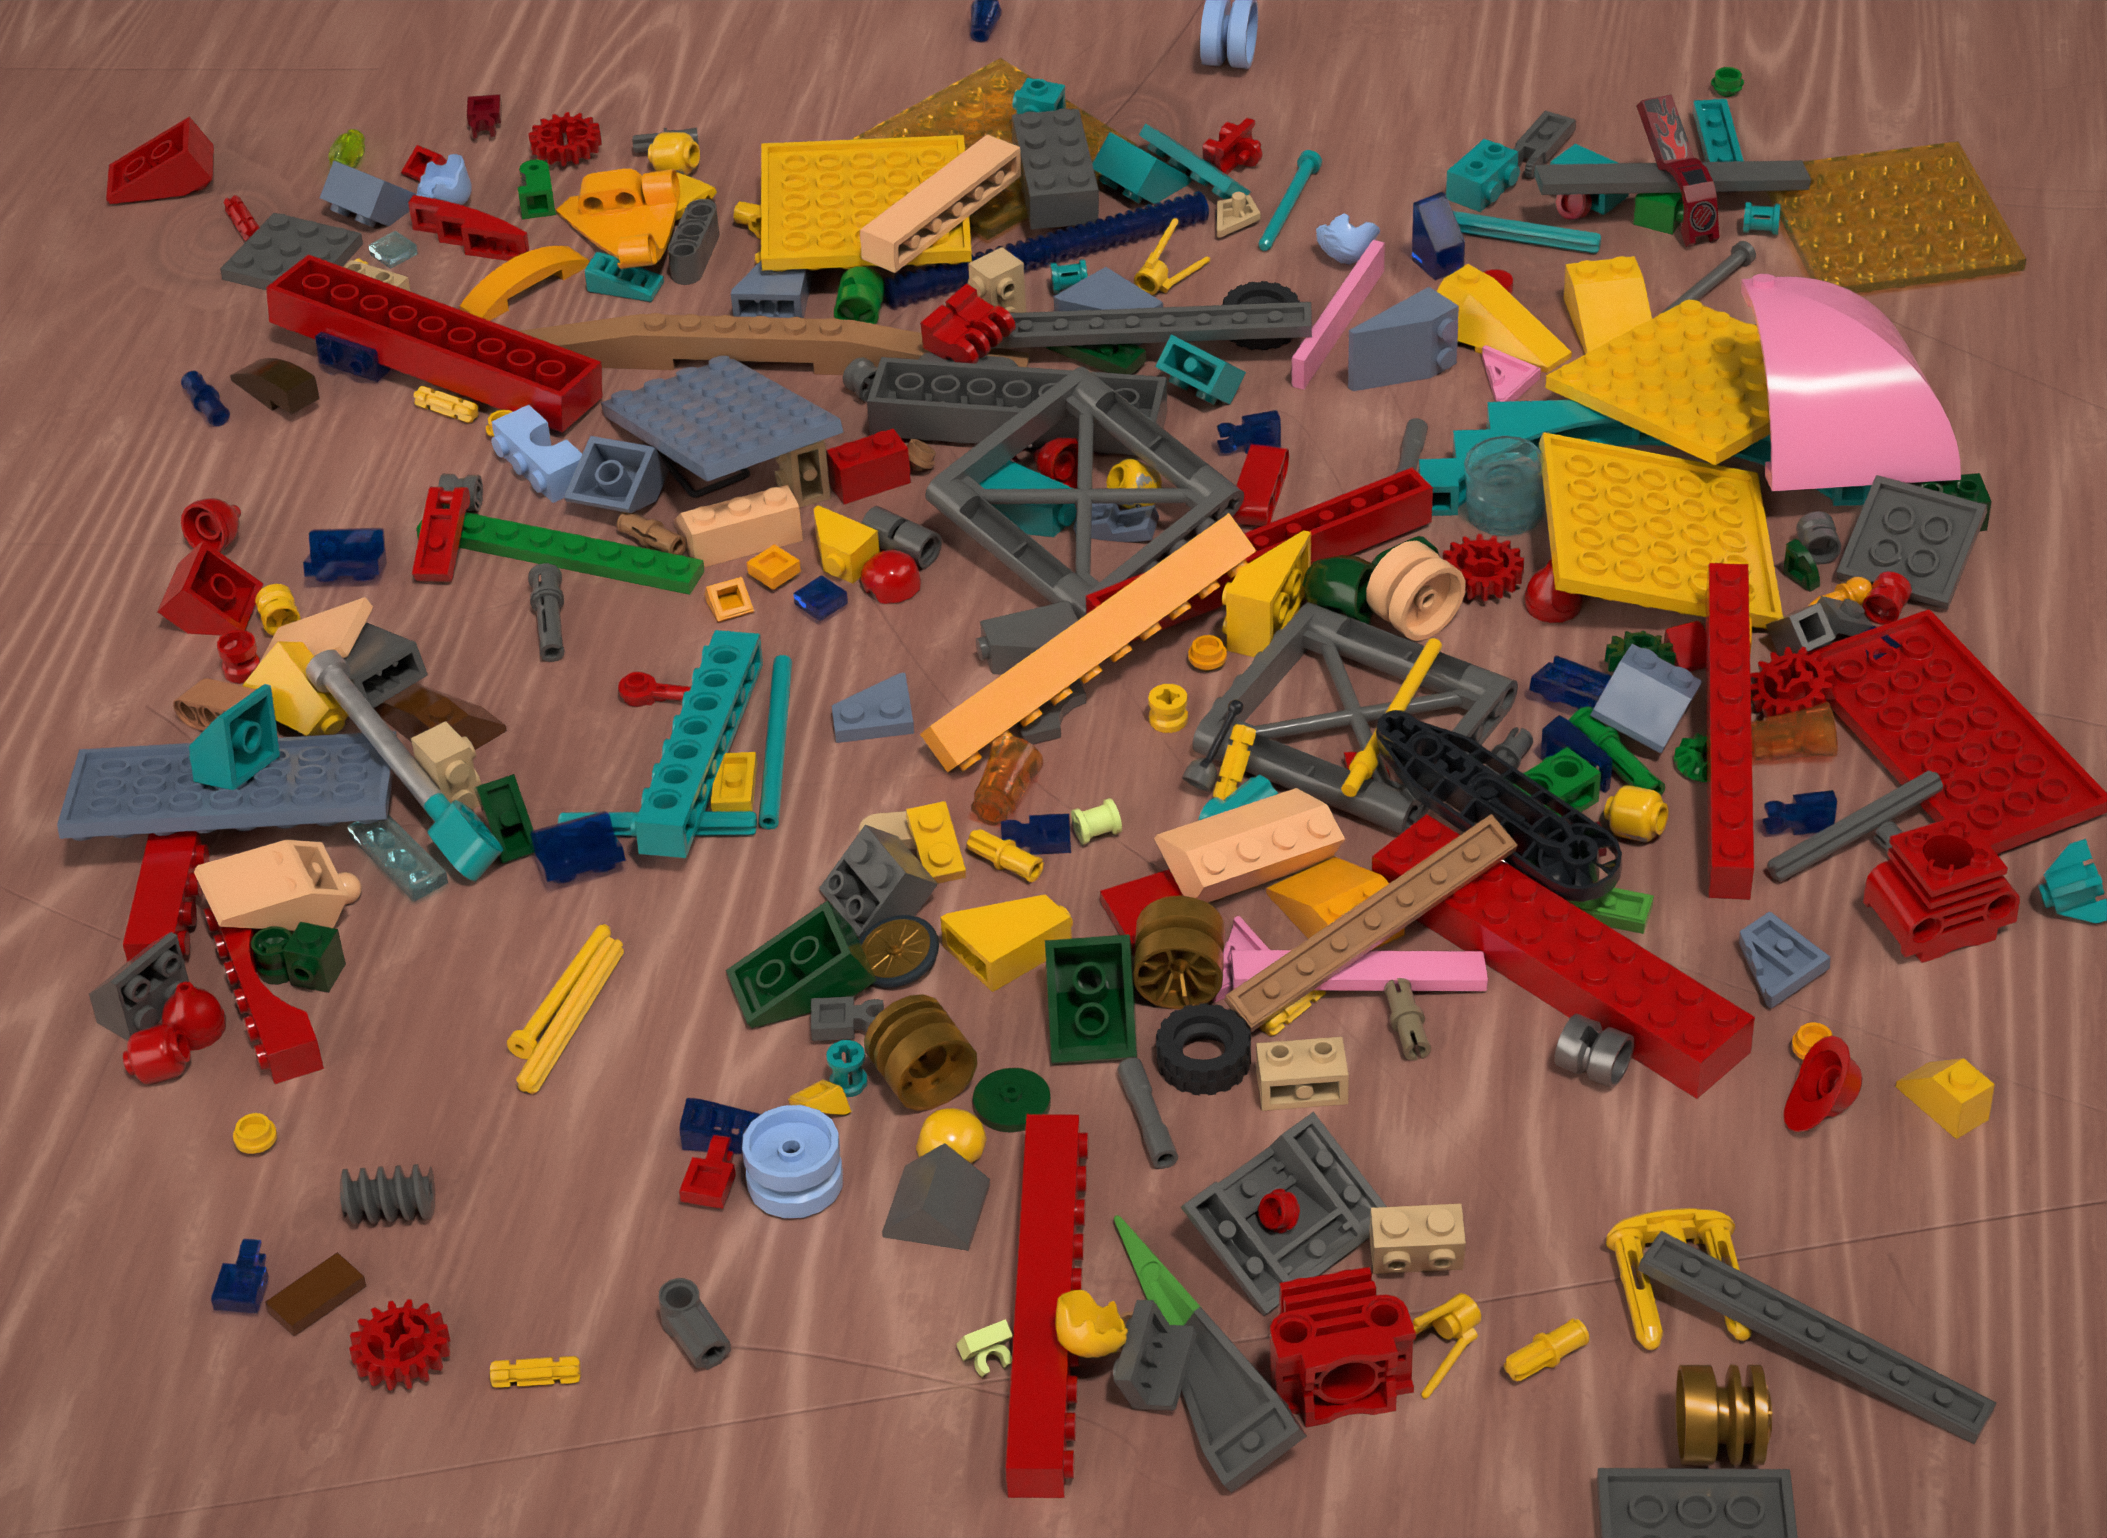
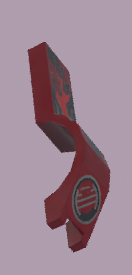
M1672 94L1641 100L1636 107L1658 169L1666 170L1672 174L1682 194L1684 217L1680 231L1685 246H1693L1696 243L1695 237L1708 235L1710 243L1716 242L1720 235L1717 194L1714 182L1707 167L1693 156Z

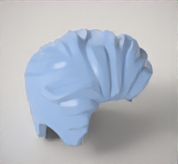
M451 154L444 165H436L433 161L428 162L425 174L421 176V181L418 184L416 195L459 205L465 204L472 192V185L462 156Z
M1343 213L1335 217L1330 225L1324 224L1316 229L1317 242L1322 250L1336 261L1352 264L1358 262L1369 244L1376 239L1381 230L1371 222H1365L1359 227H1355L1349 224L1350 216Z

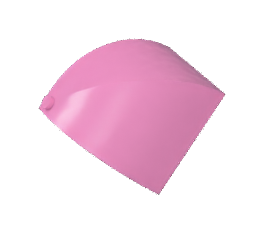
M1757 274L1752 279H1742L1741 294L1747 306L1752 308L1756 320L1765 367L1771 439V462H1765V477L1772 491L1866 486L1873 484L1876 475L1905 483L1961 480L1959 451L1951 424L1903 337L1894 324L1877 307L1846 288L1817 279L1774 277L1770 274Z

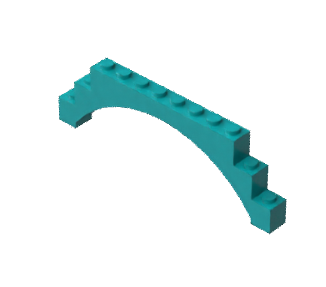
M1573 400L1487 402L1486 429L1453 430L1452 458L1419 459L1418 473L1433 487L1432 516L1458 515V508L1494 481L1516 470L1540 462L1539 441L1543 432L1614 446L1672 445ZM1770 435L1733 456L1765 466V462H1771ZM1872 485L1817 488L1816 490L1832 499L1833 506L1864 505Z

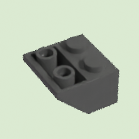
M864 825L819 889L834 908L854 928L856 935L861 938L871 926L883 919L897 915L915 916L938 883L898 836Z
M170 932L149 944L89 993L98 1024L128 1041L133 1033L153 1027L162 1019V1009L168 998L175 993L177 985L181 982H189L176 934Z

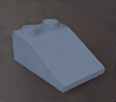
M1427 287L1350 329L1348 388L1352 391L1429 379L1457 364L1459 306L1434 289Z

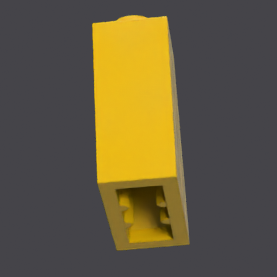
M278 641L242 686L258 689L263 684L271 685L275 720L306 736L334 735L344 727L345 720L349 715L330 692L318 691L306 676V667L314 657L303 642Z
M1045 894L946 913L940 917L943 947L992 992L1046 962L1045 940L1072 939L1071 927L1073 926V921L1070 913L1065 907L1058 906Z

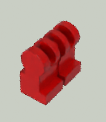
M967 283L945 301L946 307L940 305L920 323L924 349L944 360L951 358L954 362L977 364L979 357H985L990 352L991 347H996L1002 342L1003 337H1008L1016 329L1012 315L1001 306L994 307L978 297L977 289Z

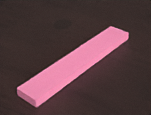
M1373 240L1313 326L1312 337H1306L1293 355V387L1303 390L1306 388L1383 274L1384 242Z
M1231 950L1233 990L1291 950ZM1369 951L1314 990L1384 991L1385 985L1393 980L1396 990L1401 991L1397 978H1405L1410 981L1412 991H1487L1488 977L1483 951Z

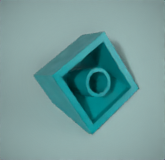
M1109 132L1092 163L1093 169L1102 174L1099 181L1117 190L1119 185L1123 186L1125 189L1122 194L1139 204L1142 198L1156 204L1186 187L1192 180L1191 177Z
M263 684L219 715L189 745V760L192 766L194 782L235 790L280 757L271 685Z

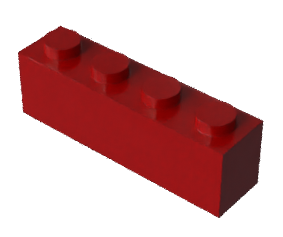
M181 831L167 836L149 833L123 940L127 962L149 944L170 932L177 935L182 956L189 955L190 926H195L197 920L195 901L196 897H201L203 893L194 871L196 866L209 862L207 844H202L199 833L195 831Z

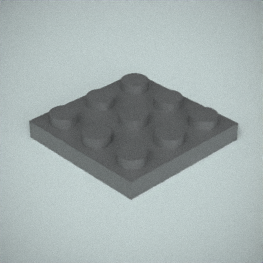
M273 213L220 268L222 280L266 290L269 284L308 254L343 267L363 245L362 235L359 232Z
M1876 475L1836 571L1837 579L1848 581L1853 577H1863L1873 584L1880 573L1886 571L1896 572L1904 576L1911 584L1912 593L1909 599L1948 610L1987 514V505Z

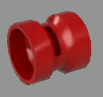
M1886 571L1880 573L1872 584V589L1863 600L1862 607L1867 618L1880 625L1898 620L1903 606L1908 602L1912 593L1909 581L1896 572Z
M233 630L222 635L217 641L219 657L223 660L222 670L224 677L232 683H245L260 663V658L256 654L257 645L254 635L246 630Z

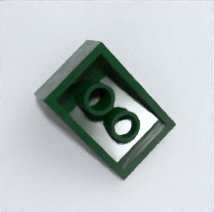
M828 900L726 970L745 1020L751 1028L810 1013L811 999L852 997L877 981L854 928Z
M1130 935L1045 940L1052 1065L1137 1058L1134 966Z

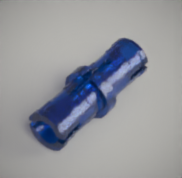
M189 371L181 378V386L190 395L191 404L199 412H203L208 422L212 423L213 426L224 425L230 417V412L220 401L219 392L214 386L207 384L198 371Z

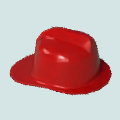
M1833 1035L1824 1037L1816 1042L1805 1055L1798 1078L1784 1109V1122L1790 1130L1796 1132L1808 1131L1818 1125L1826 1116L1834 1117L1843 1113L1857 1099L1862 1087V1073L1856 1062L1850 1058L1848 1045L1842 1038Z

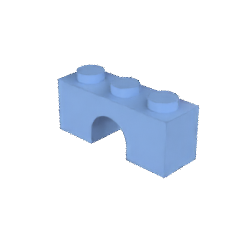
M530 405L492 421L494 437H492L491 443L496 454L510 462L518 475H523L527 478L537 493L541 492L552 503L563 499L582 453L567 439L551 446L548 422Z

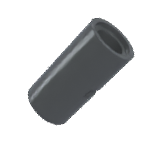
M880 506L872 507L862 520L861 524L878 530L879 548L884 550L895 549L909 554L916 564L922 568H927L934 563L940 553L942 546L940 534Z

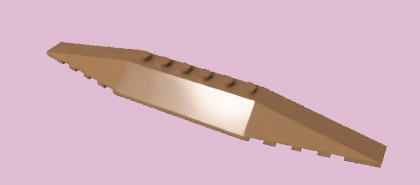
M651 313L519 331L601 361L602 368L675 370L677 359L711 360L718 356H729L730 359L737 361L813 363L815 375H843L846 367L857 358H867L878 368L881 357L918 360L923 354L931 353L923 348L922 333L836 318L805 319L801 317L770 318L766 316L734 317L730 315L699 316L695 314L664 315ZM992 348L986 355L1009 358L1018 367H1028L1029 353Z

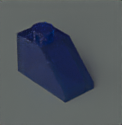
M1443 192L1413 203L1412 261L1436 281L1462 268L1465 257V239L1448 198Z

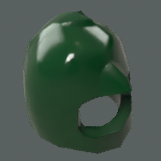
M1347 555L1323 558L1313 562L1306 571L1302 584L1305 588L1304 592L1307 602L1336 613H1345L1349 618L1370 625L1373 611L1366 601V588L1375 569L1373 563L1360 557Z

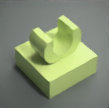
M1006 1319L964 1335L956 1344L963 1361L975 1357V1369L981 1377L986 1376L990 1372L989 1366L986 1363V1356L989 1354L998 1356L1003 1368L1008 1367L1012 1363V1355L1009 1349L1004 1346L1013 1336Z

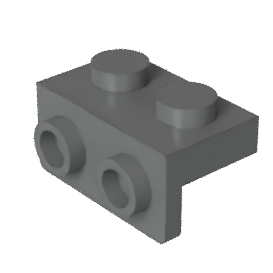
M1137 1300L1132 1318H1129L1126 1323V1328L1128 1329L1126 1343L1123 1345L1120 1358H1117L1114 1364V1382L1133 1409L1173 1411L1178 1404L1197 1332L1193 1326L1169 1325L1154 1300Z

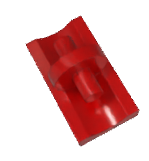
M1246 118L1239 125L1226 122L1219 131V141L1209 138L1203 144V159L1215 164V167L1226 175L1237 165L1256 166L1262 159L1263 154L1260 148V141L1253 140L1252 138L1255 120Z

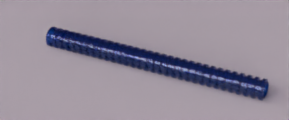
M1196 191L1193 193V196L1185 194L1183 199L1178 196L1173 201L1170 199L1165 200L1164 204L1156 202L1154 207L1150 204L1146 205L1144 210L1138 207L1134 212L1127 210L1124 215L1117 213L1114 218L1109 215L1105 217V220L1101 218L1096 219L1095 223L1088 221L1085 223V226L1077 224L1075 229L1069 226L1065 231L1062 229L1056 230L1055 234L1048 232L1045 234V237L1037 235L1035 240L1030 237L1025 240V243L1022 240L1017 241L1015 245L1008 243L1004 249L1024 263V271H1028L1030 266L1038 268L1040 263L1046 266L1050 264L1051 260L1056 263L1060 261V258L1063 260L1069 259L1070 255L1078 257L1080 252L1085 255L1090 252V249L1096 252L1100 250V247L1103 249L1109 248L1110 244L1118 246L1120 241L1124 244L1128 243L1130 238L1136 241L1140 236L1142 238L1148 237L1149 233L1157 235L1159 230L1164 233L1174 218L1179 220L1175 229L1179 225L1186 227L1189 222L1190 224H1196L1198 220L1204 222L1208 220L1209 206L1206 197L1200 191ZM997 246V247L995 248V250H997V249H999V248H1001V247H1003V246ZM991 248L987 249L985 251V254L979 251L975 253V256L972 255V261L981 258L993 252L994 250ZM961 262L959 264L945 263V265L936 263L934 268L928 265L925 267V270L917 268L915 273L906 271L904 276L899 273L894 276V279L888 276L884 279L886 299L895 308L899 306L900 302L903 305L908 304L910 299L916 302L920 297L923 299L929 298L930 294L938 296L940 291L944 294L948 293L950 288L956 291L960 289L961 285L963 287L966 283L968 284V263L970 262Z

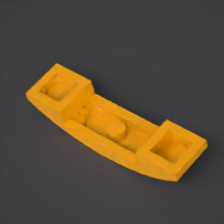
M547 246L528 251L502 264L482 279L459 305L460 310L491 321L509 311L507 299L553 274L564 281L584 270L590 260L569 246Z

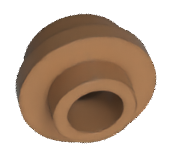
M911 439L908 445H906L909 452L910 467L917 471H923L924 468L932 469L935 464L933 460L936 455L935 450L922 441Z

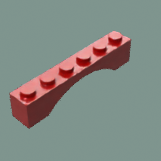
M211 908L203 909L210 933L215 931L219 933L213 936L219 958L224 959L228 957L229 961L224 962L223 966L230 987L234 985L239 987V989L233 990L240 1014L246 1012L249 1014L243 1020L250 1042L259 1041V1045L254 1046L260 1069L269 1068L274 1084L324 1069L318 1041L307 1012L291 1006L275 996L260 981L257 975V960L254 958L251 941L253 936L262 929L221 927L218 925Z

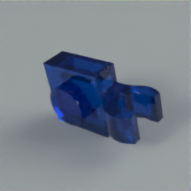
M243 1239L236 1264L222 1263L211 1296L214 1310L258 1314L269 1280L265 1266L266 1254L259 1253L262 1245L261 1240Z

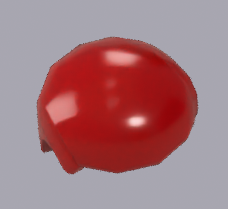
M895 549L875 553L864 563L861 570V581L866 593H870L871 590L878 602L883 604L899 603L912 598L921 587V578L915 560L909 554Z

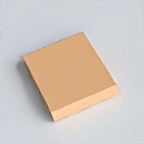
M364 597L278 627L260 663L278 641L303 642L314 657L325 650H336L343 659L347 658L373 606Z

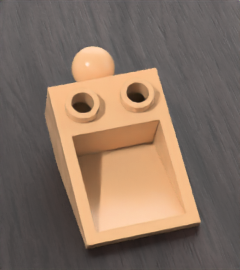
M283 840L198 865L194 871L218 925L221 927L264 929L271 926H279L295 931L300 922L334 928L344 905L355 902L361 894L359 879L347 872L338 874L322 842Z

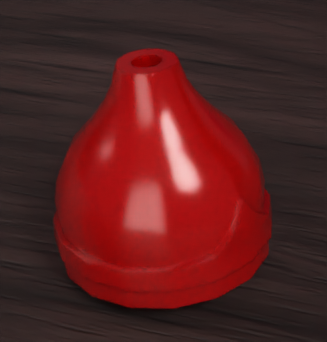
M1056 438L1034 452L1033 459L1036 463L1037 473L1077 489L1078 439Z
M216 498L197 500L188 505L181 515L183 535L193 548L202 541H205L221 552L234 541L238 533V520L241 516V510L236 505H229L227 502Z
M1552 559L1548 561L1544 568L1534 573L1524 595L1525 607L1529 614L1540 621L1548 623H1562L1573 619L1579 614L1583 604L1582 594H1570L1565 591L1555 590Z
M185 981L177 985L175 993L166 1001L162 1009V1024H168L175 1030H181L187 1038L190 1051L211 1046L221 1038L226 1030V1015L213 994L203 988L194 987L192 983Z

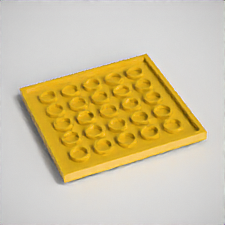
M964 135L761 143L762 271L773 270L782 272L792 269L819 270L822 268L839 267L850 269L857 266H877L862 259L860 230L965 151ZM969 217L906 265L923 266L935 263L959 264L961 262H972Z
M1685 300L1681 304L1664 313H1660L1651 320L1634 327V329L1546 375V389L1714 465L1723 462L1770 435L1767 383L1757 326L1732 318L1728 313L1706 307L1697 300Z
M1542 433L1539 441V452L1555 590L1565 591L1570 594L1599 597L1608 601L1615 600L1637 604L1646 608L1653 607L1675 611L1680 614L1706 617L1705 594L1709 563L1748 564L1749 618H1752V627L1767 628L1766 624L1783 617L1758 473L1551 433Z

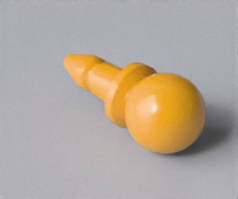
M1853 577L1846 583L1837 584L1834 592L1822 596L1841 601L1851 599L1862 606L1864 598L1872 589V584L1866 578ZM1821 596L1813 600L1808 606L1816 604Z

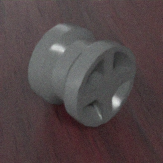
M857 358L846 367L842 377L843 384L850 391L856 392L861 400L867 402L877 367L867 358Z

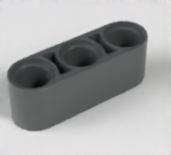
M698 199L686 206L668 246L671 278L677 284L690 285L696 283L701 279L720 236L715 202L708 199Z

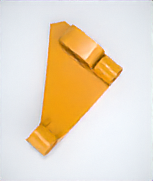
M633 169L591 173L582 179L579 195L569 197L556 209V212L596 246L619 259L620 263H617L620 269L654 265L664 254L674 228L680 198L678 175L674 169L649 172L643 175Z

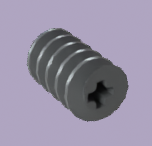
M414 1164L410 1177H405L401 1165H396L393 1177L387 1178L383 1166L377 1168L375 1179L370 1180L364 1167L360 1168L357 1181H352L348 1169H342L340 1202L344 1218L348 1214L353 1224H359L364 1217V1213H366L368 1220L371 1223H376L379 1221L383 1211L388 1222H393L397 1220L401 1210L405 1220L410 1221L414 1220L417 1209H419L424 1220L431 1219L435 1209V1183L432 1167L430 1166L428 1175L423 1176L419 1165Z

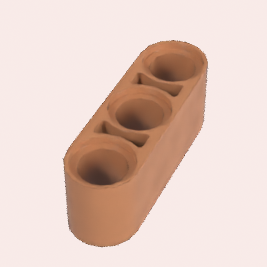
M203 678L173 701V707L183 723L191 728L204 731L219 715L256 689Z

